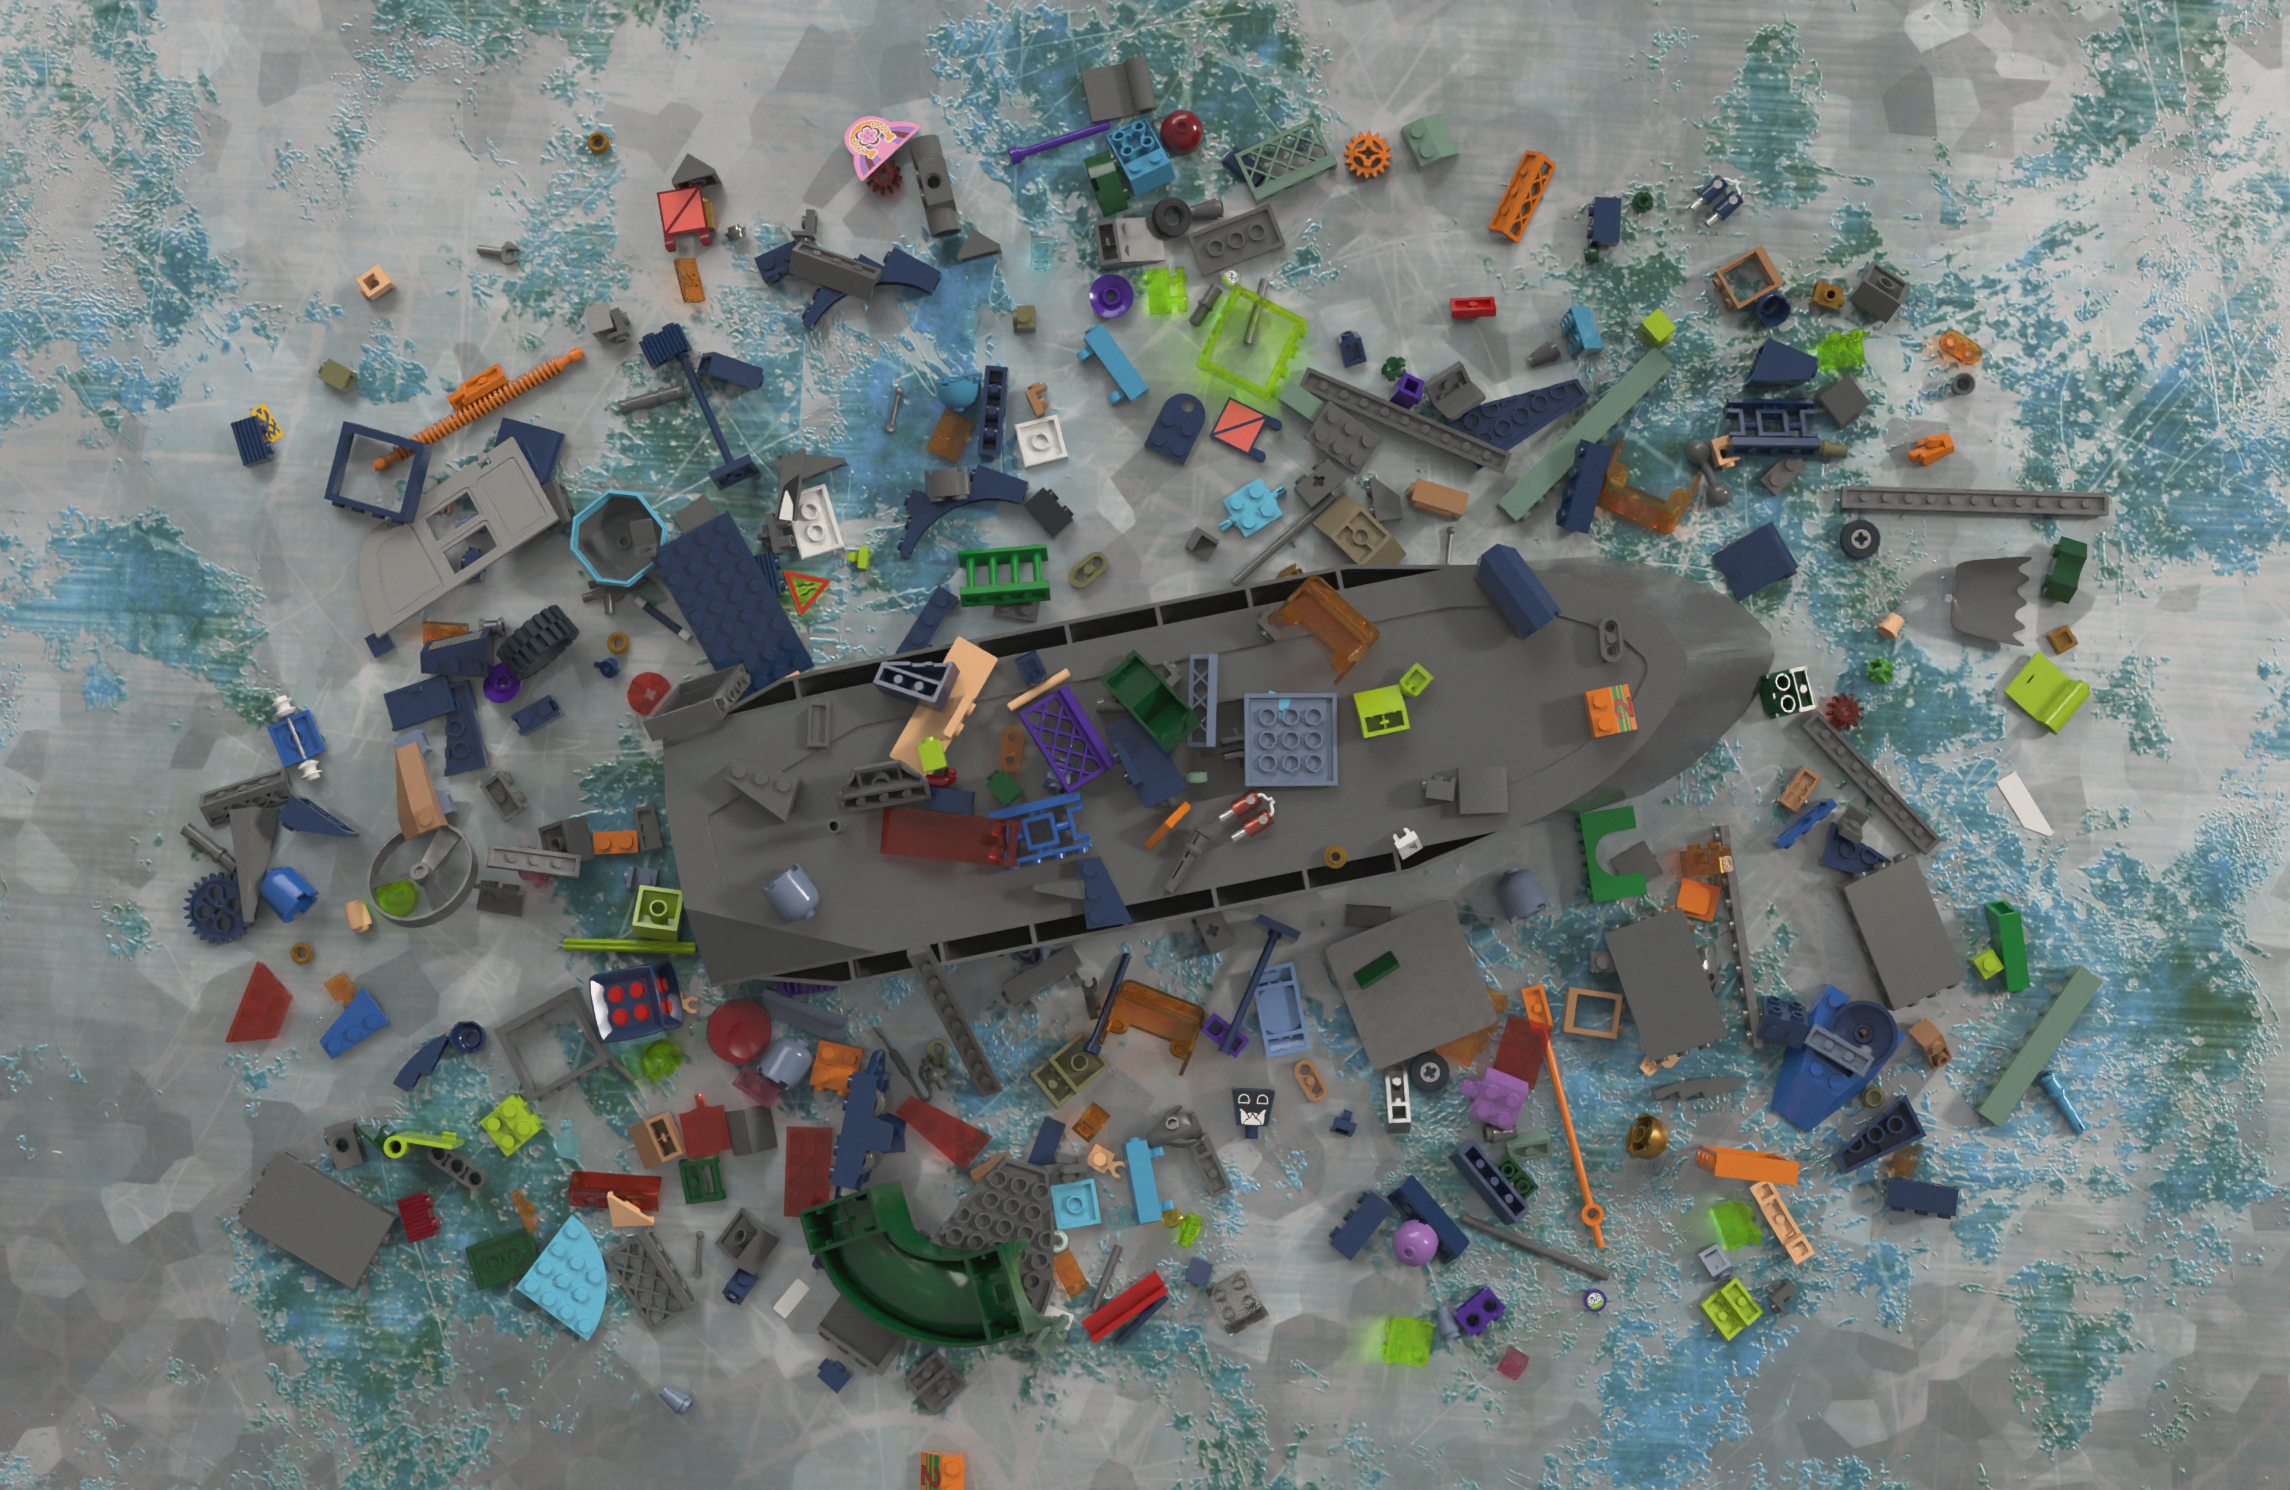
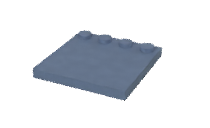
M1337 693L1243 694L1244 787L1338 786ZM1279 698H1291L1288 708L1283 710L1281 719H1279Z

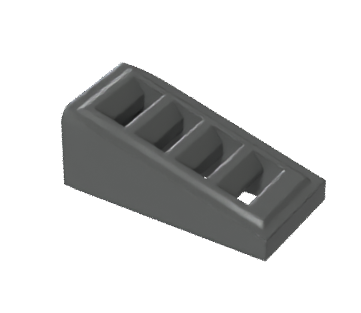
M1083 880L1040 883L1033 886V890L1040 893L1076 900L1086 898Z

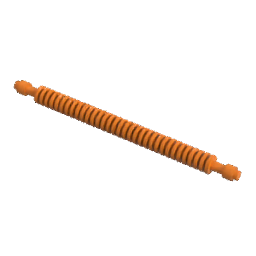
M575 347L568 351L569 354L560 359L556 356L552 357L554 362L551 359L548 360L549 365L543 362L544 368L541 364L538 365L539 370L534 367V373L529 370V376L526 373L523 374L524 379L522 376H518L519 382L516 378L513 379V383L509 381L508 386L506 384L503 385L504 390L501 387L498 388L499 393L496 389L493 390V394L491 392L488 393V397L486 395L482 396L483 400L479 398V404L477 401H473V405L471 403L468 404V408L464 406L463 411L461 409L457 410L458 414L456 412L452 413L454 418L452 415H448V419L446 417L443 418V422L439 420L438 425L436 423L432 424L433 428L429 426L427 427L428 430L426 428L422 430L423 433L421 431L418 432V436L416 434L412 435L413 439L427 444L430 443L431 445L435 444L434 441L439 442V438L441 440L445 438L444 435L446 437L450 436L449 432L451 434L455 433L454 429L459 431V426L462 429L465 427L464 424L466 426L470 424L469 421L471 423L475 422L474 418L476 420L480 419L479 415L484 417L483 411L487 415L489 410L491 412L494 411V407L496 409L500 408L499 404L501 406L505 405L503 400L505 403H509L508 397L512 401L514 396L516 398L519 397V393L521 395L524 394L523 389L528 392V386L532 390L534 389L533 384L537 387L539 382L541 384L544 383L543 378L548 381V375L554 378L553 372L556 376L559 375L558 370L563 373L564 366L573 361L576 363L583 359L582 356L585 355L583 349ZM395 445L392 447L393 452L374 459L375 462L372 463L375 471H382L397 459L403 462L405 461L404 457L408 459L410 458L409 455L414 456L416 451Z

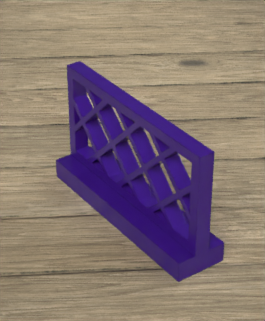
M1068 685L1063 686L1058 691L1018 714L1067 794L1116 764ZM1054 698L1060 706L1058 714L1046 711L1048 702ZM1031 712L1042 714L1039 726L1031 724L1026 715ZM1045 715L1057 718L1055 730L1043 727ZM1061 719L1070 722L1072 725L1071 734L1058 731ZM1042 731L1054 734L1052 745L1042 743L1040 739ZM1057 735L1070 738L1067 749L1055 747ZM1073 739L1082 741L1084 744L1083 754L1071 751ZM1054 751L1066 753L1064 765L1054 762L1052 759ZM1070 755L1082 758L1080 769L1067 766ZM1085 759L1093 760L1099 769L1093 773L1084 771ZM1066 770L1079 773L1077 783L1069 786L1065 779Z

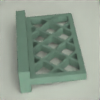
M1315 118L1234 154L1256 205L1336 169L1337 161L1334 155L1332 156ZM1310 125L1313 126L1316 133L1313 140L1301 136L1303 129ZM1287 136L1296 138L1294 148L1290 149L1282 146L1283 138ZM1299 140L1312 144L1308 155L1295 151ZM1270 145L1277 148L1273 159L1261 155L1263 147ZM1313 146L1323 148L1326 156L1320 159L1310 156ZM1279 149L1292 153L1288 164L1276 160ZM1248 154L1257 157L1254 167L1251 168L1244 165L1241 157ZM1294 154L1306 158L1304 166L1297 168L1290 165ZM1259 158L1272 162L1268 173L1256 169ZM1274 164L1286 168L1283 176L1276 177L1271 175ZM1254 173L1266 177L1264 185L1257 188L1254 187L1252 182Z

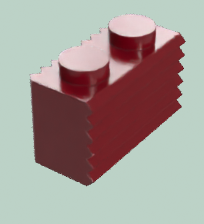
M427 1190L397 1200L409 1243L439 1234L438 1229H441V1223L438 1216H434L432 1210L434 1200L431 1194H427Z

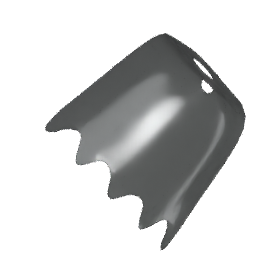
M2032 557L1979 559L1958 564L1955 568L1950 618L1952 626L1959 631L1974 636L2023 647L2024 644L2013 636L2014 632L2025 628V625L2016 619L2015 613L2018 609L2027 605V601L2018 594L2017 588L2030 578L2020 572L2018 568L2022 564L2029 562Z

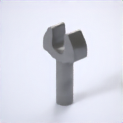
M506 241L505 245L501 248L484 245L477 246L478 254L499 256L505 265H513L518 262L516 258L507 256L510 250L520 251L512 242Z

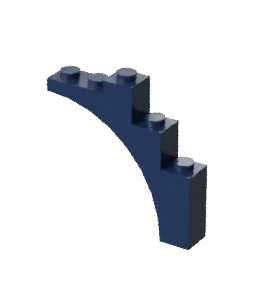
M896 247L893 248L892 252L888 251L883 260L884 266L862 254L859 255L858 259L854 258V260L882 270L881 278L874 287L899 285L918 289L933 295L942 278L940 271ZM821 285L822 288H817L812 300L814 302L811 308L807 307L802 315L803 325L813 331L822 316L849 294Z
M978 465L977 469H972L970 474V482L972 483L970 485L971 494H968V499L952 500L951 495L946 496L944 501L930 502V497H926V493L913 489L911 494L907 493L904 501V506H907L906 511L913 514V516L908 517L905 529L908 531L905 538L901 537L897 548L900 551L899 555L910 559L916 544L926 530L939 518L954 509L970 503L983 501H1005L1022 505L1029 482Z

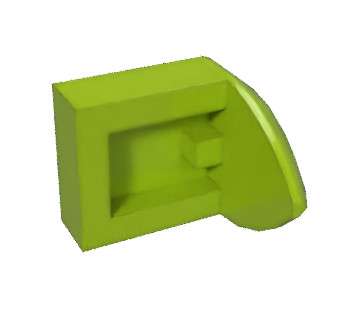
M1416 662L1399 681V687L1403 695L1417 697L1434 677Z

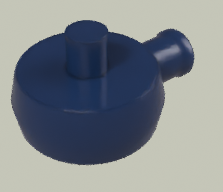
M607 657L601 662H594V667L600 668L601 673L607 678L616 677L620 672L618 661L612 657Z

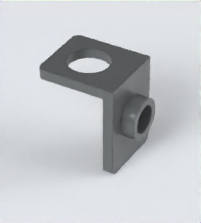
M652 519L631 521L629 525L635 546L634 559L656 556L658 543Z

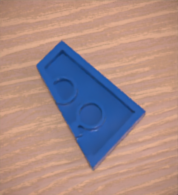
M1832 798L1822 799L1772 841V844L1777 849H1788L1796 842V837L1800 834H1806L1813 828L1812 825L1824 819L1837 806L1836 802Z
M363 986L338 1019L322 1036L319 1043L333 1060L389 1024V1020Z

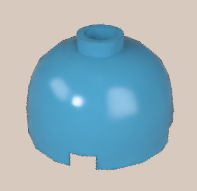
M968 376L943 378L944 383L939 379L936 380L938 398L945 406L953 407V411H966V406L973 405L980 395L979 377H974V381H968Z

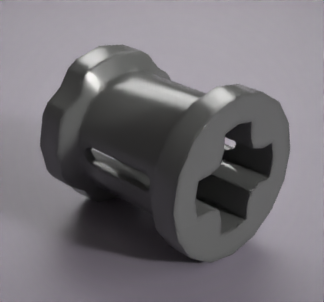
M499 617L498 620L479 619V631L492 626V635L505 636V621L503 617Z

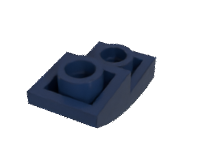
M929 786L932 798L923 801L924 809L972 815L975 792Z

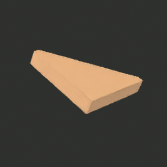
M612 1191L608 1192L607 1200L612 1227L654 1226L655 1218L653 1216L643 1214L638 1207L626 1200L623 1202L613 1195Z

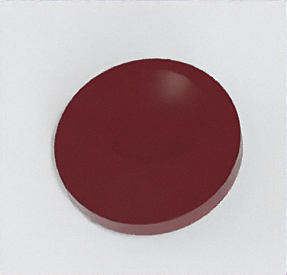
M741 998L731 999L719 1005L711 1014L706 1028L707 1041L713 1053L720 1059L732 1064L749 1063L761 1056L770 1042L772 1033L771 1022L766 1011L757 1003Z

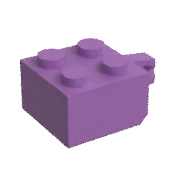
M1487 1068L1481 1081L1476 1080L1474 1082L1464 1078L1460 1086V1092L1469 1095V1099L1472 1100L1469 1106V1115L1511 1131L1528 1095L1529 1083L1496 1069Z

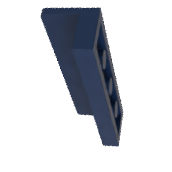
M1410 1175L1402 1185L1388 1194V1200L1406 1221L1418 1220V1223L1428 1224L1436 1232L1439 1243L1435 1254L1444 1265L1459 1257L1469 1245L1470 1241L1413 1175Z

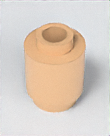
M362 899L346 903V910L344 912L350 930H356V933L369 930L368 925L373 923L366 903L364 904Z

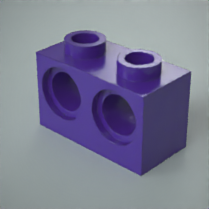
M1485 1284L1452 1314L1472 1337L1475 1334L1477 1336L1482 1334L1487 1329L1486 1324L1491 1320H1498L1504 1314L1503 1310L1506 1307ZM1486 1300H1494L1495 1305L1493 1309L1485 1310L1483 1308ZM1470 1314H1475L1478 1317L1477 1322L1473 1325L1466 1323V1318Z

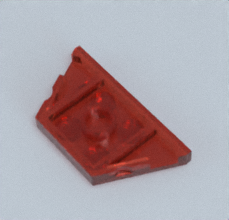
M257 961L225 1040L227 1043L274 1039L279 1034L293 995L261 961Z

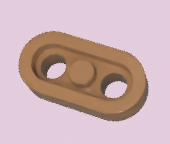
M1309 1060L1298 1061L1294 1066V1075L1308 1099L1313 1102L1322 1101L1327 1096L1328 1089L1317 1068ZM1308 1067V1074H1301V1068ZM1314 1086L1320 1087L1318 1094L1312 1093Z

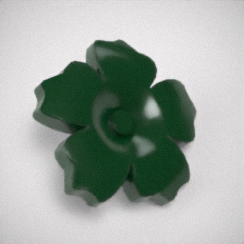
M1391 356L1386 360L1387 364H1384L1381 369V374L1385 375L1389 382H1394L1396 376L1400 378L1407 372L1403 368L1406 366V360L1402 357L1396 358Z

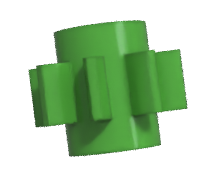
M1885 657L1873 659L1866 667L1869 672L1865 675L1876 686L1878 684H1887L1894 677L1891 671L1895 667Z

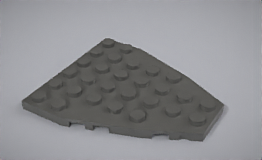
M1004 1156L966 1194L931 1240L932 1243L948 1248L981 1250L1028 1236L1030 1245L1023 1250L1020 1258V1279L1029 1303L1041 1315L1045 1314L1054 1289L1053 1247L1055 1218L1052 1208L1048 1169Z

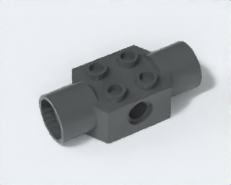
M932 134L909 141V147L919 188H924L920 195L931 238H944L961 232V226L939 136ZM933 185H939L935 189L931 188Z

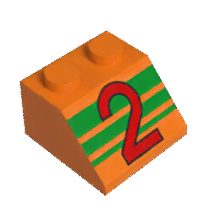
M1628 684L1582 693L1591 739L1637 729Z
M921 1451L920 1490H965L966 1451Z

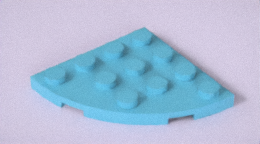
M572 1214L516 1288L588 1341L595 1331L604 1309L607 1293V1275L604 1259L596 1241L584 1224Z

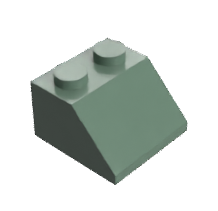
M1441 114L1422 117L1403 126L1400 134L1418 172L1459 154Z

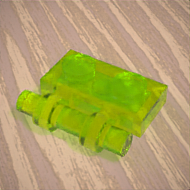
M1176 267V276L1169 277V268L1147 269L1150 315L1172 313V304H1178V312L1187 311L1189 300L1185 289L1187 276L1184 275V267ZM1170 285H1176L1177 296L1170 295Z

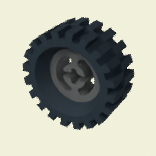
M551 605L547 609H543L539 614L537 613L532 616V619L524 622L520 628H517L506 639V642L501 644L496 656L518 681H523L525 678L528 679L533 674L538 673L540 669H544L559 654H562L573 643L572 641L577 638L579 630L558 605Z

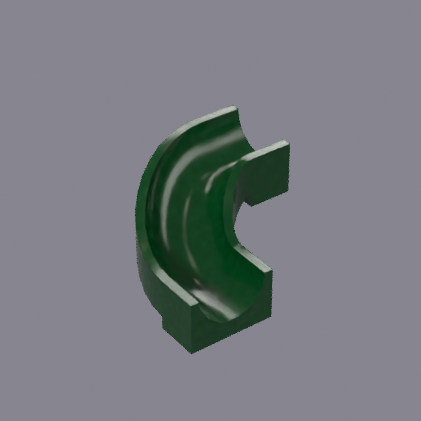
M900 1180L870 1187L798 1211L810 1256L819 1254L824 1270L832 1284L851 1306L873 1323L892 1333L929 1345L968 1348L990 1346L1054 1325L1052 1316L1041 1315L1031 1306L1021 1284L1019 1264L1023 1250L1030 1245L1028 1236L981 1250L954 1249L932 1243L915 1230Z

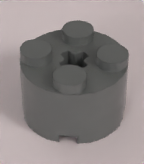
M963 467V472H961V468L932 470L931 475L930 470L924 471L926 497H930V502L944 501L946 496L951 495L952 500L968 499V494H971L969 467Z

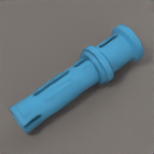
M2053 1069L2045 1072L2038 1078V1081L2044 1084L2049 1092L2048 1097L2055 1100L2074 1130L2075 1135L2082 1134V1130L2086 1132L2088 1126H2086L2066 1094L2068 1092L2067 1087L2061 1084L2056 1076L2057 1071Z

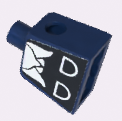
M1232 1087L1236 1125L1245 1126L1246 1139H1258L1259 1126H1268L1275 1096L1274 1089Z

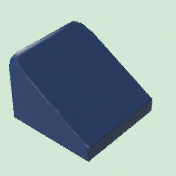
M1192 1257L1185 1281L1206 1288L1213 1264Z

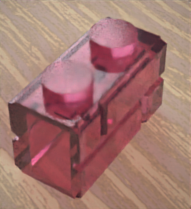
M748 1064L743 1066L732 1083L736 1088L768 1109L773 1107L784 1088L759 1071L756 1072Z

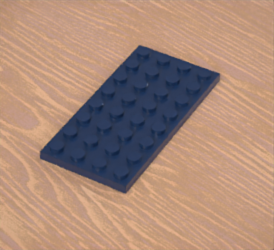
M728 510L657 548V555L650 557L714 670L718 671L742 663L746 673L750 675L751 683L737 702L796 671H799L801 674L815 666Z

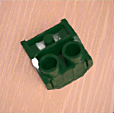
M1807 665L1761 676L1759 693L1763 709L1771 719L1817 709L1806 671L1808 670Z

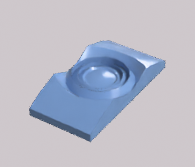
M1288 962L1265 967L1255 990L1254 998L1266 1057L1272 1058L1311 1050L1294 963ZM1255 969L1249 970L1250 977H1252Z

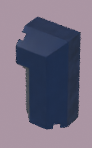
M1496 544L1477 559L1475 581L1484 593L1490 596L1522 641L1562 613L1561 609L1515 548Z

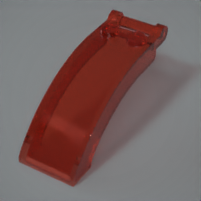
M884 807L880 853L1017 868L1018 831L1021 828L1022 821ZM1007 826H1008V827H1009V837H1008L1007 857H1006V859H1004L1005 841H1006V831H1007Z

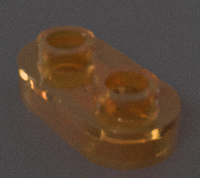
M1956 330L1946 331L1939 339L1940 348L1965 365H1973L1982 357L1981 347ZM1947 339L1953 341V346L1947 344ZM1966 351H1970L1972 353L1971 358H1968L1966 356Z
M1008 726L1001 733L999 765L1006 772H1015L1022 765L1024 734L1016 726ZM1010 733H1014L1017 736L1014 742L1008 740ZM1009 756L1015 759L1012 765L1006 763V759Z

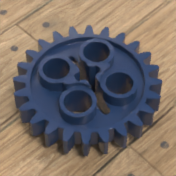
M219 872L218 877L215 873H210L209 879L201 877L202 884L199 882L193 883L196 890H188L192 897L184 899L190 904L183 907V909L189 911V914L184 919H191L192 921L187 926L196 927L193 932L194 935L202 933L200 940L208 938V943L210 944L217 940V944L222 945L224 939L227 944L232 943V937L235 940L241 939L239 933L243 935L248 934L245 927H253L254 925L252 923L246 924L243 921L238 877L233 880V874L228 873L226 878L224 872ZM216 887H218L221 891V895L218 899H216L213 895V891ZM206 897L213 904L222 905V909L237 915L238 919H235L227 912H220V908L205 902L204 898ZM236 898L240 902L238 910H235L232 906V902ZM205 906L209 909L210 913L207 918H204L202 915V909ZM223 918H226L229 922L227 929H223L221 926Z

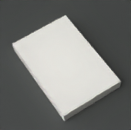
M826 484L802 490L797 521H791L802 561L845 548Z

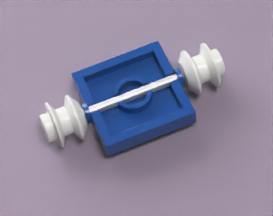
M286 695L273 700L274 704L271 707L277 708L278 712L274 716L284 720L267 727L284 768L302 762L297 769L304 773L301 780L306 779L307 782L314 781L320 778L319 774L323 771L316 768L319 761L311 760L310 758L328 751L311 710H306L292 716L291 714L296 710V707H291L289 704L292 698H287Z

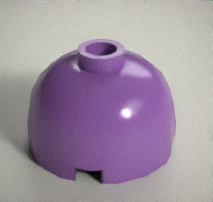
M1418 1220L1406 1221L1400 1225L1392 1242L1394 1254L1399 1261L1413 1267L1423 1266L1432 1260L1439 1243L1437 1234L1428 1224L1418 1223Z

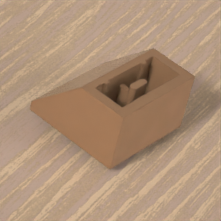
M666 1111L628 1128L645 1170L687 1152L670 1111Z

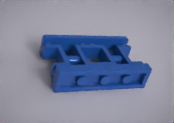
M1079 791L989 812L992 831L1004 829L1009 851L998 854L1001 867H1006L1008 871L1021 868L1020 863L1029 861V865L1042 863V858L1051 856L1052 860L1066 857L1065 852L1074 850L1075 854L1088 852V847L1092 846L1089 832L1077 835L1072 812L1083 810ZM1075 803V807L1066 808L1069 818L1067 821L1056 823L1053 812L1045 814L1043 812L1044 809ZM1028 813L1030 815L1029 818L1021 819L1023 831L1010 834L1008 823L998 824L999 820ZM1049 818L1054 840L1032 845L1027 823ZM1071 829L1074 840L1083 838L1084 843L1052 850L1053 845L1061 844L1058 832ZM1026 840L1028 851L1038 849V854L1007 861V856L1015 855L1013 846L1015 842Z

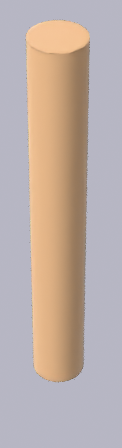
M1065 668L1040 685L1009 702L1007 705L1011 712L1070 677L1069 671Z

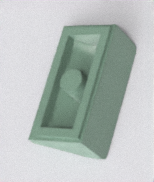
M1547 1129L1517 1134L1516 1138L1504 1140L1506 1155L1509 1154L1516 1162L1552 1156L1551 1138Z

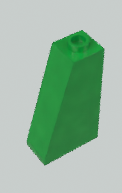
M2006 899L1985 903L1984 909L1993 950L2004 966V969L1998 972L2001 985L2011 993H2019L2023 989L2031 988L2020 911Z

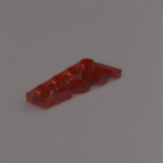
M910 1095L896 1111L899 1116L963 1171L993 1137L913 1095Z

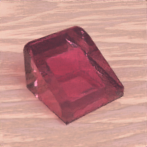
M1510 1346L1497 1367V1371L1517 1381L1526 1369L1529 1357Z

